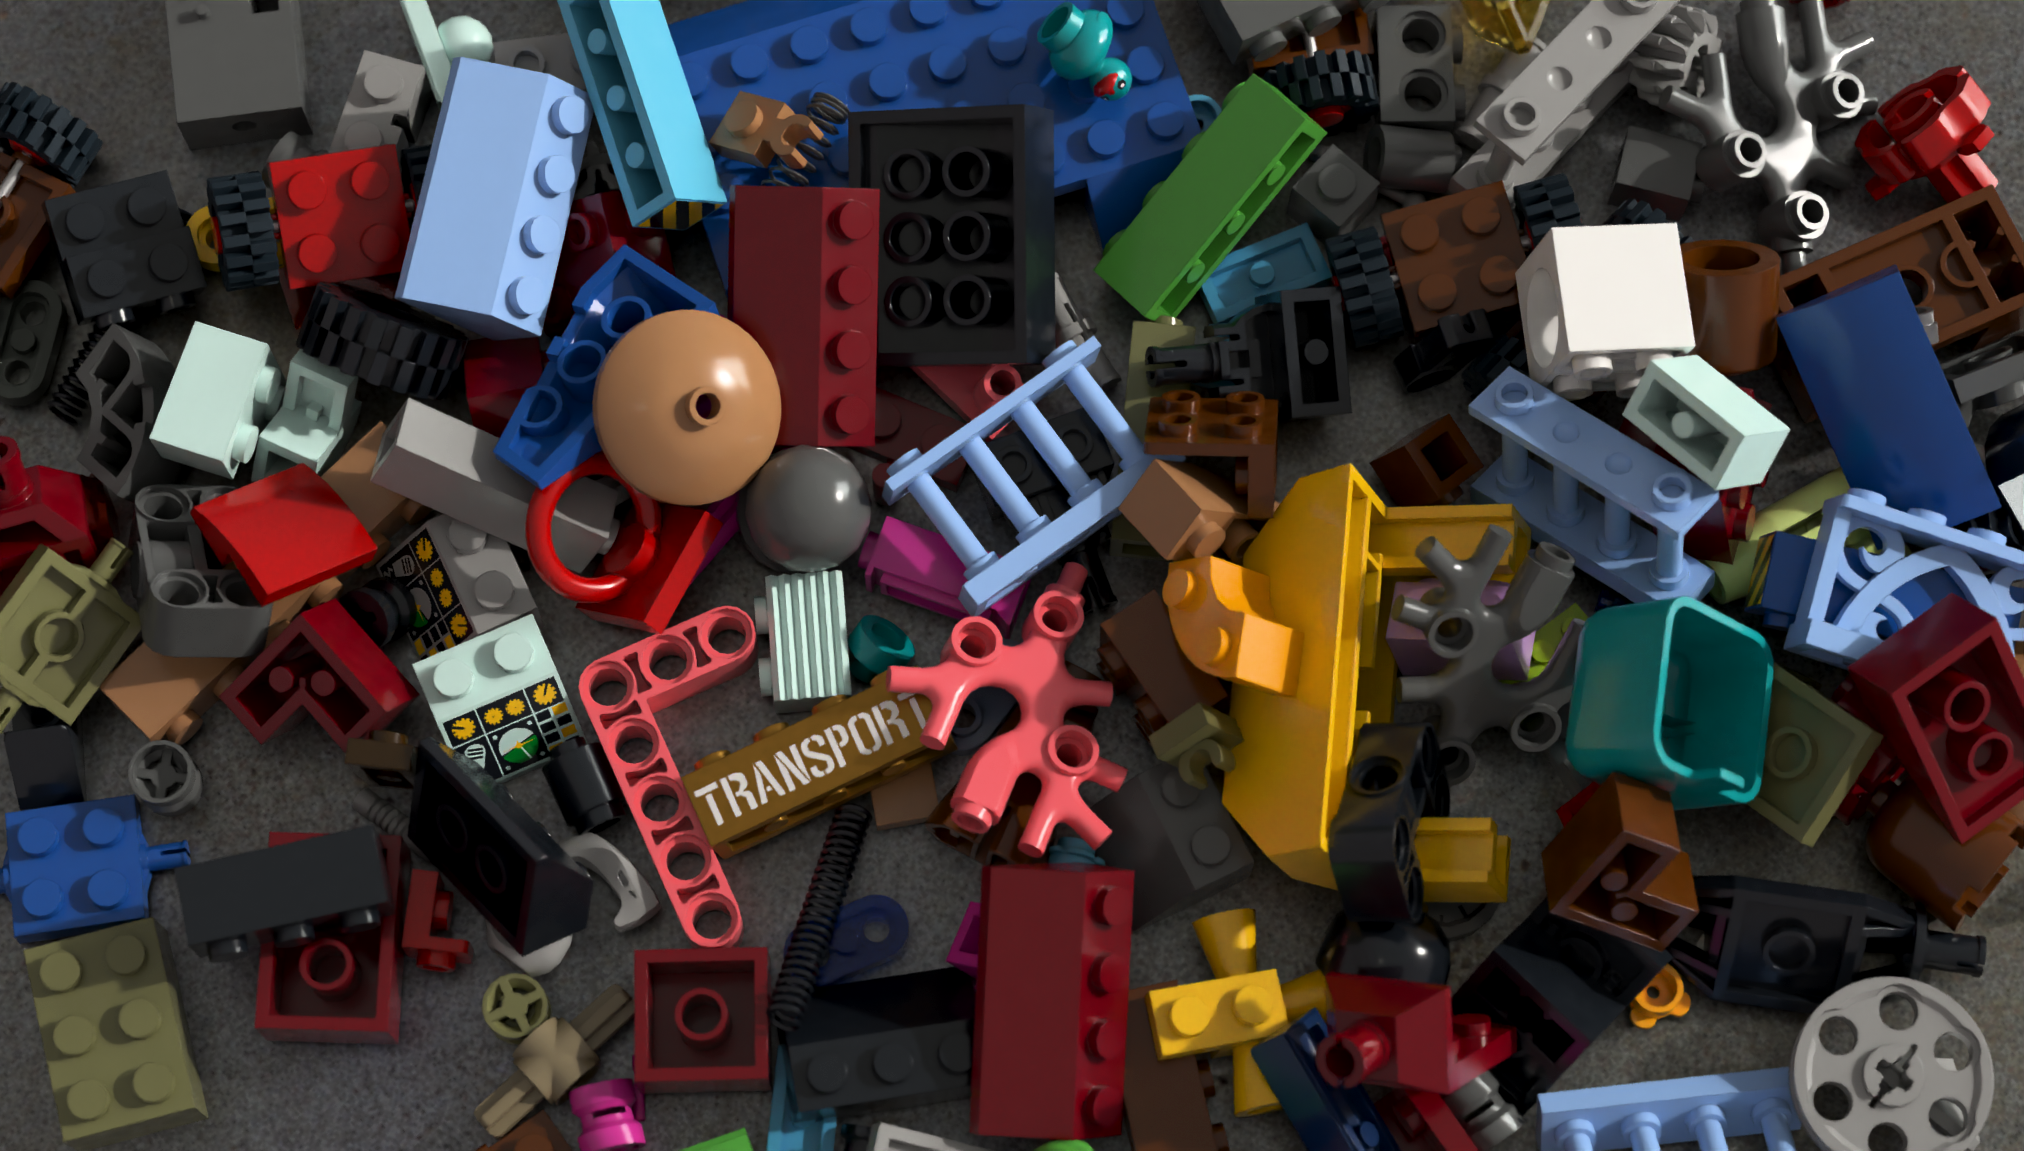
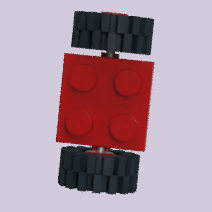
M392 143L267 162L275 211L273 214H270L268 197L266 198V187L259 171L208 178L206 189L209 201L208 210L211 216L210 224L215 252L218 256V266L220 273H222V281L226 291L279 283V260L276 251H278L276 239L280 241L288 289L315 286L323 281L334 283L401 272L410 237L408 224L411 225L412 229L432 144L403 148L401 150L402 157H400V165L403 171L401 175L396 145Z

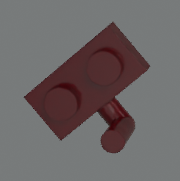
M876 387L875 446L845 447L883 462L878 464L872 472L873 495L880 505L889 506L882 497L885 481L890 478L886 472L887 469L896 460L915 448H918L922 455L965 426L966 423ZM960 456L931 478L936 485L957 493L969 465L963 456Z

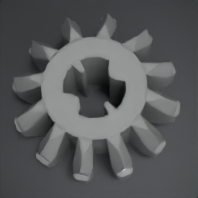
M1677 4L1627 58L1634 63V67L1629 75V83L1637 86L1638 98L1647 100L1651 105L1658 106L1661 93L1668 85H1672L1696 97H1703L1705 88L1700 58L1707 54L1723 53L1721 47L1726 37V32L1718 28L1717 16L1707 14L1703 9Z

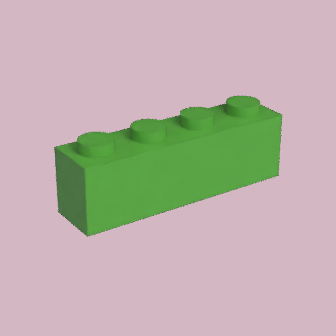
M1252 74L1246 82L1238 84L1228 93L1222 104V112L1209 128L1197 134L1189 141L1183 150L1182 161L1170 176L1151 188L1143 200V209L1127 229L1117 232L1107 242L1103 250V258L1093 271L1144 317L1156 321L1160 315L1176 318L1328 132L1277 88L1257 75Z

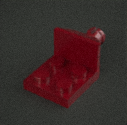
M0 436L1 597L40 543L53 550L69 563L85 566L88 569L97 559L99 553L89 530L84 484L80 474L41 465L25 468L17 442L13 438Z
M1330 972L1325 975L1328 1037L1317 1048L1316 1063L1322 1077L1333 1086L1339 1087L1345 1081V1088H1351L1358 1083H1368L1449 1095L1517 1052L1516 1026L1491 1023L1490 1016L1480 1013H1465L1452 1017L1451 986Z

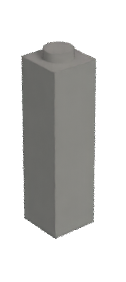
M408 398L382 435L370 482L527 550L525 537L526 514L536 486L496 459L493 450L500 438ZM588 477L580 478L565 490L555 507L551 524L552 542L558 558L566 568L580 574L597 553L607 554L616 539L620 526V521L613 518L619 491Z

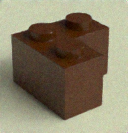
M1613 771L1541 853L1549 912L1663 952L1699 913L1689 853L1683 852L1680 849L1670 791Z

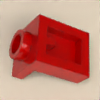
M412 869L401 944L407 957L417 959L416 967L435 972H454L456 963L472 964L474 950L469 941L437 937L438 930H449L453 910V892L444 891L445 884L438 871Z

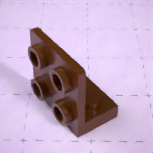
M1172 390L1162 394V397L1150 398L1144 435L1145 454L1236 456L1235 494L1248 495V517L1274 518L1278 458V399H1265L1262 394L1253 391L1233 392L1228 394L1226 398H1200L1198 393L1190 390Z

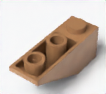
M1154 459L1118 508L1165 560L1176 561L1214 556L1242 566L1243 554L1269 520V518L1248 517V495L1235 494L1234 482L1192 463ZM1275 501L1274 512H1275V510L1277 509V507L1280 505V503H1278V502H1276V501Z

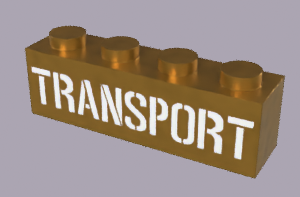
M886 670L870 681V688L848 698L847 695L841 694L827 698L812 708L811 712L813 715L790 726L787 722L770 725L753 736L754 743L738 751L730 753L729 750H721L697 761L694 765L695 771L681 777L710 846L726 860L958 750L951 733L942 750L931 749L920 741V736L932 710V703L929 698L923 694L887 692Z

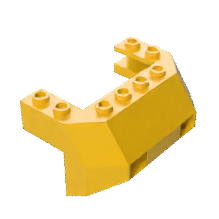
M1348 463L1299 478L1275 510L1274 518H1269L1243 554L1242 567L1270 576V601L1276 619L1283 626L1305 634L1296 697L1284 698L1273 696L1232 682L1229 716L1236 719L1244 741L1231 749L1235 757V769L1231 772L1224 771L1222 804L1265 855L1292 879L1338 891L1329 859V829L1334 815L1338 812L1348 780V773L1355 758L1359 732L1365 723H1394L1398 665L1385 637L1396 582H1419L1425 578H1437L1415 556L1417 546L1425 538L1433 536L1455 558L1467 560L1475 552L1490 524L1500 526L1511 533L1513 538L1490 580L1503 581L1510 584L1531 545V528L1513 504L1386 507L1355 467ZM1420 818L1414 845L1423 876L1424 902L1507 903L1511 838L1506 835H1497L1498 824L1492 818Z

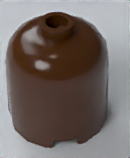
M1910 775L1899 786L1888 779L1878 789L1865 809L1874 816L1867 830L1865 849L1871 863L1881 874L1912 899L1923 903L1928 912L1955 933L1963 925L1965 916L1967 915L1972 918L2010 869L2003 865V863L2018 846L2020 849H2024V822L2009 811L1961 845L1953 839Z

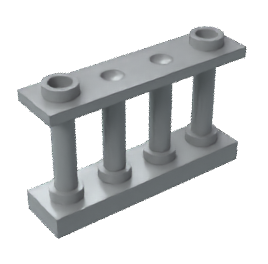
M1591 0L1475 120L1473 126L1484 134L1488 140L1454 174L1447 189L1454 194L1503 180L1512 210L1516 206L1513 199V187L1542 179L1631 86L1629 75L1634 67V63L1627 59L1628 56L1634 52L1635 48L1671 12L1680 0Z

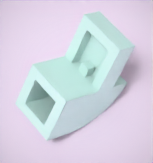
M299 349L290 361L283 405L258 437L251 481L256 482L301 463L307 465L320 477L340 459L351 438L359 416L362 402L354 399L358 376L352 377L340 372L341 369L327 366L319 362V358L308 356L303 352V349Z

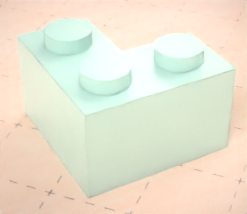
M195 321L149 437L161 457L232 480L234 479L239 463H247L251 459L259 435L283 405L287 381L269 345Z

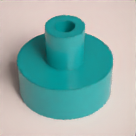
M865 615L847 638L848 647L856 658L850 666V671L857 679L869 683L876 674L886 671L889 665L906 667L915 655V648L910 638L898 626L880 616Z

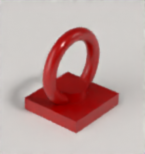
M601 450L544 489L535 488L526 514L525 537L529 557L540 578L554 592L564 598L578 602L575 608L595 621L662 635L723 523L706 510L660 503L643 495L627 484L616 473ZM599 474L614 478L622 484L629 493L633 505L619 528L612 547L602 558L592 578L572 573L562 564L553 546L551 524L555 507L565 490L582 477Z

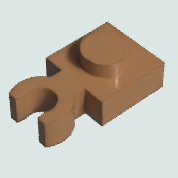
M739 91L710 139L709 144L722 157L758 167L767 168L776 153L788 167L802 169L808 161L795 148L796 145L805 138L820 141L824 134L808 116L795 114L785 102Z

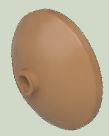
M677 310L660 313L642 320L631 327L615 342L607 353L596 378L593 394V420L597 438L604 455L616 473L627 484L643 495L667 504L681 506L702 505L733 495L752 481L761 467L767 462L776 443L780 428L781 397L773 367L765 352L749 333L732 321L717 314L699 310ZM702 394L708 397L711 402L710 414L705 419L696 411V401Z

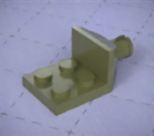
M1773 660L1774 675L1762 782L1756 797L1746 804L1800 843L1813 847L1884 738V735L1820 692L1819 689L1822 684Z

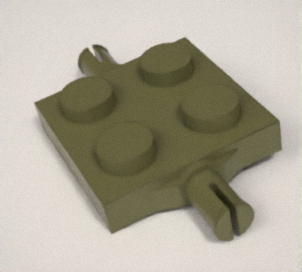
M112 537L109 539L110 541L89 569L85 566L69 563L53 550L40 543L1 595L0 685L2 688L0 689V734L3 733L5 727L24 702L47 709L71 726L141 631L139 613L124 603L116 588L111 585L129 558L134 555V552Z

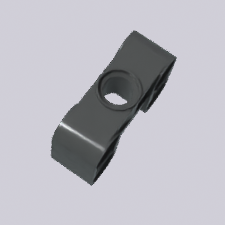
M157 484L142 488L136 494L128 549L134 552V555L129 558L131 589L133 597L137 600L143 634L142 638L152 651L170 657H249L261 652L266 646L273 602L261 607L239 570L222 569L226 565L222 566L190 514L192 507L239 488L226 485Z

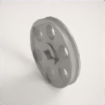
M1890 976L1875 977L1852 983L1838 990L1819 1005L1807 1018L1797 1035L1791 1052L1789 1087L1798 1119L1809 1137L1822 1151H1870L1868 1147L1869 1133L1874 1127L1883 1125L1894 1128L1900 1134L1903 1140V1151H1965L1977 1138L1989 1115L1994 1094V1070L1990 1051L1983 1034L1972 1017L1954 999L1939 989L1917 980ZM1898 995L1910 1002L1914 1010V1020L1908 1029L1894 1030L1883 1023L1879 1015V1005L1884 997ZM1831 1019L1840 1020L1851 1028L1854 1035V1045L1849 1053L1834 1055L1825 1050L1819 1040V1029L1823 1022ZM1940 1036H1956L1967 1046L1969 1058L1964 1069L1958 1071L1947 1070L1937 1062L1934 1055V1044ZM1909 1048H1912L1913 1053L1902 1066L1903 1072L1899 1078L1907 1086L1906 1090L1904 1091L1896 1087L1889 1093L1882 1095L1873 1108H1870L1869 1103L1881 1089L1879 1084L1883 1078L1881 1073L1876 1070V1066L1878 1065L1886 1069L1893 1063L1900 1061ZM1833 1085L1843 1090L1847 1096L1849 1107L1846 1116L1842 1120H1826L1814 1109L1813 1096L1818 1087ZM1940 1100L1949 1101L1961 1110L1964 1117V1125L1957 1136H1942L1931 1127L1929 1110L1934 1102Z

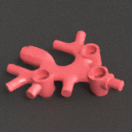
M1066 562L1057 583L1047 585L1044 593L1037 599L1022 625L1021 634L1023 642L1013 647L1003 645L1001 633L994 623L983 617L970 616L960 620L955 625L941 650L940 664L923 668L889 665L886 674L887 692L923 694L931 701L932 710L920 736V741L925 746L934 750L944 749L963 702L971 692L981 687L992 686L1004 689L1014 696L1021 711L1019 723L1011 731L988 741L971 757L962 772L950 800V806L953 809L951 818L955 824L969 832L977 834L988 832L990 826L999 823L1018 776L1022 773L1034 774L1040 780L1042 787L1018 848L1024 854L1036 858L1043 856L1049 838L1057 823H1064L1070 826L1093 850L1101 846L1113 831L1089 809L1079 795L1078 787L1085 781H1091L1117 793L1128 771L1127 768L1099 756L1097 740L1087 729L1078 725H1064V715L1069 709L1083 705L1110 707L1113 699V684L1111 681L1075 678L1068 672L1065 665V652L1084 622L1083 606L1085 599L1080 592L1088 576V570L1076 562Z

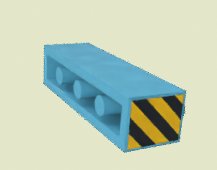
M557 0L632 227L685 231L728 203L660 1Z

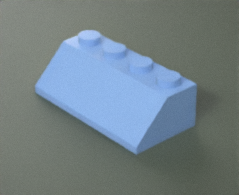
M465 57L453 58L395 299L493 341L541 337L594 113L587 92L547 73Z

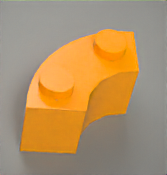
M1214 556L1170 562L1168 577L1164 582L1162 595L1165 604L1168 605L1175 638L1186 657L1196 667L1213 676L1273 696L1284 698L1296 697L1305 633L1283 626L1276 619L1270 601V576Z

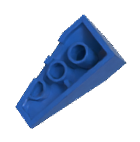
M625 244L580 288L572 303L575 313L562 337L554 336L546 351L549 361L536 386L525 390L493 450L496 459L541 490L602 450L593 420L594 387L600 367L607 353L625 332L642 320L669 311L699 310L720 316L715 302Z

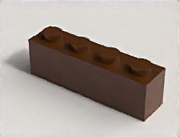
M1177 979L1130 989L1128 992L1123 1117L1131 1151H1230L1223 1123L1211 1124L1206 1099L1216 1097L1208 1059L1196 1060L1195 1054L1160 1061L1157 1058L1144 996L1149 991L1178 986Z

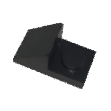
M24 702L12 718L13 731L4 732V744L20 810L87 801L82 713L78 715L70 726L47 709Z

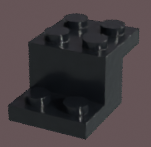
M1546 896L1537 908L1489 954L1451 997L1452 1017L1465 1013H1480L1490 1016L1491 1023L1516 1026L1517 1052L1492 1067L1491 1070L1500 1082L1498 1093L1504 1102L1514 1104L1523 1117L1537 1102V1094L1546 1093L1670 962L1673 956L1667 950L1659 952L1549 912L1548 898Z

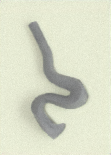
M369 788L362 789L355 797L352 808L372 823H375L383 831L388 832L389 835L402 836L409 849L413 850L415 854L424 860L431 862L407 837L409 817L401 813L397 808L395 809L393 805ZM587 832L581 836L578 833L572 834L557 843L574 861L581 863L585 868L591 869L600 875L620 899L621 908L614 919V926L617 931L625 932L638 927L651 919L661 909V904L644 875L624 854L605 839ZM485 919L488 947L512 968L531 978L551 972L560 964L571 945L572 935H569L522 957Z

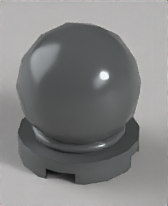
M802 444L770 454L767 462L761 467L753 480L736 492L735 502H737L735 517L742 544L756 561L778 573H817L839 566L859 549L870 528L872 501L865 478L848 458L828 447Z

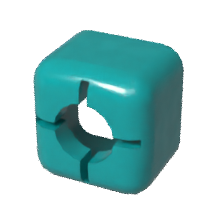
M1686 596L1609 607L1594 613L1585 621L1578 638L1565 742L1568 761L1582 776L1600 785L1603 784L1613 771L1670 791L1674 811L1743 804L1753 800L1758 794L1762 782L1774 675L1773 657L1765 638L1753 629Z

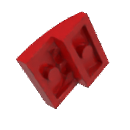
M304 463L192 507L190 512L222 566L231 562L235 563L261 607L370 562L378 550L366 529L342 498L326 481Z

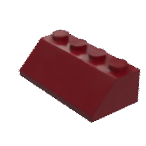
M730 185L727 319L750 334L765 352L775 372L781 397V421L775 445L875 446L880 189Z
M1083 862L982 866L969 1133L1061 1140H1080L1121 1135L1135 870Z

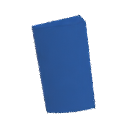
M1896 264L1775 316L1850 488L1865 489L1881 494L1887 498L1885 506L1905 513L1910 508L1926 509L1939 513L1947 518L1945 526L1953 527L2002 507ZM1869 530L1877 550L1883 549L1880 537Z

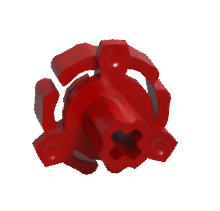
M1962 65L1943 68L1919 82L1908 85L1879 107L1877 112L1884 120L1883 125L1897 143L1894 144L1876 119L1868 121L1861 127L1855 141V147L1876 174L1864 185L1875 201L1891 193L1898 185L1924 176L1929 179L1947 204L1993 184L1994 188L1997 186L1998 180L1977 154L1995 136L1988 125L1981 124L1991 102Z

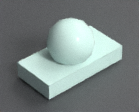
M399 0L438 108L441 110L453 58L465 57L488 62L493 50L492 36L486 26L480 21L466 15L451 17L441 23L437 29L426 0Z

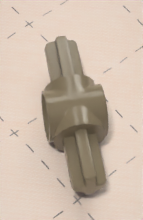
M613 984L570 1023L563 1017L558 1019L554 1016L538 1026L520 1043L512 1055L514 1058L512 1062L518 1070L475 1108L474 1116L476 1120L491 1136L497 1139L505 1135L544 1098L551 1105L554 1103L560 1105L569 1099L568 1093L570 1091L585 1086L599 1070L601 1059L595 1052L634 1017L633 998L621 986Z

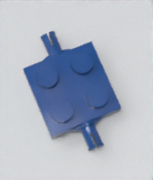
M135 794L5 813L8 849L3 861L4 866L0 868V894H6L12 904L14 937L19 944L83 935L149 918L147 893L153 878L152 873L191 865L190 849L187 840L149 846L142 833L140 802Z

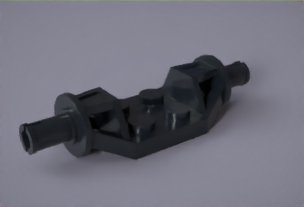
M1738 875L1693 876L1699 913L1687 926L1704 930V950L1679 937H1676L1665 948L1673 956L1669 964L1711 1000L1812 1014L1829 996L1852 983L1864 979L1890 976L1918 981L1923 969L1967 974L1980 978L1983 973V967L1978 964L1985 965L1987 942L1986 937L1981 935L1969 936L1929 930L1926 908L1920 902L1913 901L1909 903L1908 907H1904L1866 893ZM1864 952H1897V963L1859 972Z

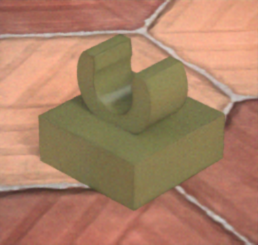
M1198 702L1148 736L1156 757L1179 768L1181 778L1187 784L1200 790L1208 787L1203 768L1213 762L1215 767L1231 772L1235 769V757L1231 749L1244 741L1236 719L1201 702Z

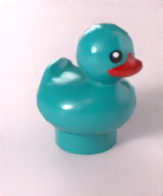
M1064 2L1057 6L1043 21L1037 34L1038 42L1049 50V60L1053 70L1066 80L1073 81L1088 77L1090 88L1094 95L1105 101L1118 100L1129 92L1132 83L1130 68L1125 62L1117 58L1106 57L1113 37V24L1109 15L1098 10H1079L1071 2Z

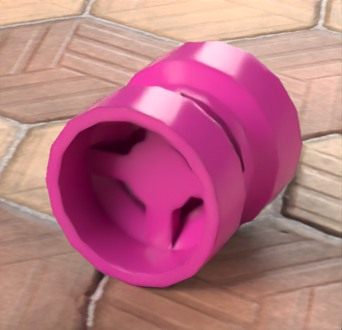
M619 1078L600 1081L576 1088L568 1093L572 1113L581 1120L583 1131L577 1138L580 1151H635L646 1145L642 1124L634 1120L632 1106L637 1099L632 1079Z

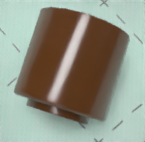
M1699 240L1680 244L1695 347L1687 356L1698 355L1724 377L1746 374L1771 364L1777 355L1778 323L1775 316L1779 312L1780 257L1777 252L1764 245L1737 240Z

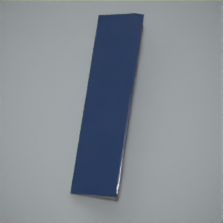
M1316 1007L1303 1013L1251 1049V1056L1308 1151H1401L1362 1083H1358L1351 1088H1345V1081H1343L1342 1085L1336 1087L1329 1084L1320 1074L1316 1063V1051L1319 1044L1328 1037L1327 1025Z

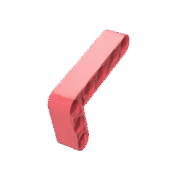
M721 606L711 609L664 630L662 635L654 634L595 660L581 674L578 686L589 720L619 783L629 810L688 943L692 948L739 947L743 940L744 925L739 906L714 850L708 842L653 714L736 678L751 669L757 660L759 650L754 623L746 612L732 606ZM736 630L745 636L744 644L734 653H719L711 646L714 637L721 631ZM674 655L686 661L685 670L674 679H660L652 673L654 665L662 657ZM617 681L627 687L626 695L615 705L604 706L593 700L595 691L605 682ZM633 738H644L653 744L652 752L647 759L633 764L626 763L619 758V751L625 742ZM659 795H668L679 802L678 810L674 816L668 820L658 822L652 821L644 815L645 807L652 798ZM691 852L703 857L705 860L704 868L693 879H678L670 873L672 862L680 854ZM717 910L729 915L731 925L728 931L719 938H704L695 930L699 918L708 911Z

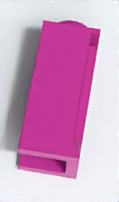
M886 516L880 534L872 531L869 532L858 561V567L866 570V591L873 592L874 586L877 584L880 585L881 593L947 617L960 621L971 616L958 599L963 584L968 582L963 575L967 568L941 534ZM1031 579L978 615L994 623L1005 639L1011 638L1030 587Z

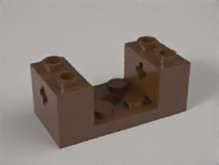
M1993 184L1780 276L1778 315L1896 264L1902 278L1914 281L1922 291L1923 300L1920 304L1915 305V307L1924 306L1934 309V321L1938 322L1939 342L1932 344L1934 351L1962 338H1966L1971 349L1975 350L2024 328V241ZM1778 326L1777 355L1773 363L1806 424L1818 419L1819 416Z

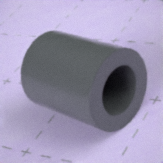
M1380 124L1374 125L1369 131L1363 155V169L1380 182V188L1443 193L1447 190L1451 178L1462 167L1463 162L1462 149L1460 145L1455 144L1454 138L1449 131Z

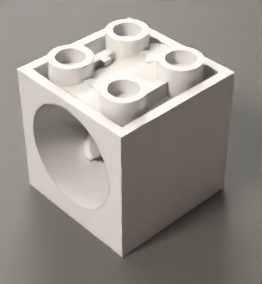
M1677 223L1553 227L1515 273L1530 379L1567 401L1589 397L1594 391H1616V395L1620 398H1631L1650 360L1687 356L1695 347Z

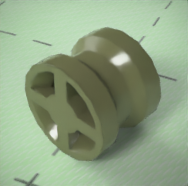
M511 973L500 976L489 985L483 995L482 1012L484 1020L496 1037L508 1045L519 1046L532 1031L546 1020L552 1018L553 1011L550 999L540 984L526 974ZM535 1003L534 1006L530 1007L529 1014L527 1015V1018H526L525 1015H526L527 1012H528L529 1006Z

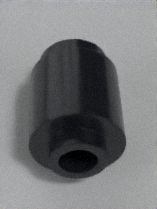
M577 737L554 747L548 752L551 761L542 768V772L568 827L575 826L580 836L587 832L598 834L617 825L627 817L622 806L626 801L601 743L587 744L584 737Z

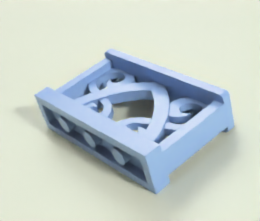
M1850 488L1847 494L1844 493L1824 501L1821 512L1823 517L1795 622L1789 625L1783 650L1848 670V666L1884 641L1878 637L1876 627L1880 621L1888 619L1872 611L1877 606L1881 607L1895 620L1899 631L1910 623L1913 618L1904 605L1889 594L1907 581L1940 568H1944L1954 579L1968 602L1997 617L2013 654V642H2024V628H2009L2005 617L2024 610V603L2015 602L2009 594L2010 585L2013 581H2024V551L2006 546L2007 538L2004 535L1981 528H1969L1966 533L1945 526L1947 521L1945 516L1926 509L1910 508L1905 513L1885 506L1886 497L1865 489ZM1859 528L1874 532L1883 543V549L1877 556L1869 554L1863 546L1859 547L1858 554L1862 565L1869 572L1875 574L1867 581L1850 568L1844 554V543L1847 536ZM1904 542L1926 549L1905 556ZM1978 566L1996 572L1988 581ZM1837 577L1840 582L1855 593L1843 606L1833 624L1824 622L1834 580Z

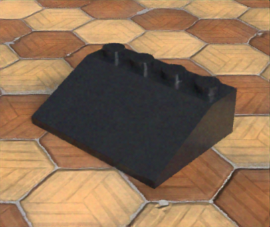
M1027 104L848 112L849 188L880 189L876 367L995 366L998 364L1010 366L1043 365L1042 361L1056 349L1054 110Z

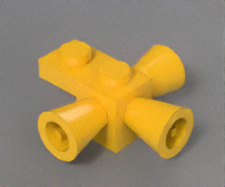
M1255 909L1228 910L1197 919L1192 923V926L1216 979L1153 990L1144 996L1158 1061L1210 1052L1211 1059L1233 1055L1234 1117H1250L1282 1110L1280 1102L1251 1056V1049L1260 1041L1314 1007L1319 1011L1327 1025L1325 977L1317 969L1279 984L1276 969L1257 972Z

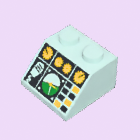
M533 614L412 664L446 745L478 762L497 783L502 784L546 765L551 761L548 752L568 740L584 737L586 741Z

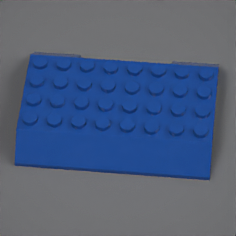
M747 0L668 24L728 202L701 220L727 297V302L730 185L761 186V181L771 179L768 173L769 168L778 166L776 153L768 167L762 168L722 157L709 144L710 139L739 91L785 102L795 114L808 116L806 106L811 104L810 99L813 98L816 92H825L836 97L848 107L850 112L1027 104L1054 110V197L1085 188L1084 206L1102 256L1107 242L1117 232L1127 229L1143 209L1142 203L1147 193L1157 183L1166 180L1182 161V153L1186 145L1193 137L1201 133L1153 0ZM1064 2H1071L1079 10L1092 9L1106 12L1109 15L1113 24V37L1106 57H1114L1125 62L1130 68L1132 76L1130 90L1124 97L1115 101H1105L1094 95L1090 88L1088 77L1073 81L1066 80L1053 70L1049 60V50L1038 42L1037 34L1043 21L1057 6ZM812 107L810 108L811 114L835 126L838 129L839 135H831L819 128L824 134L823 137L830 141L832 146L830 148L822 147L810 138L800 141L820 151L823 154L824 160H816L804 153L798 146L795 147L808 162L815 166L817 171L815 173H810L803 169L790 168L780 159L784 167L803 175L808 180L809 185H800L789 178L783 171L774 170L773 175L777 180L791 186L849 188L848 119L845 124H835L822 117ZM773 183L765 184V186H776Z

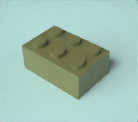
M154 917L23 950L64 1143L76 1151H88L209 1119L168 931Z

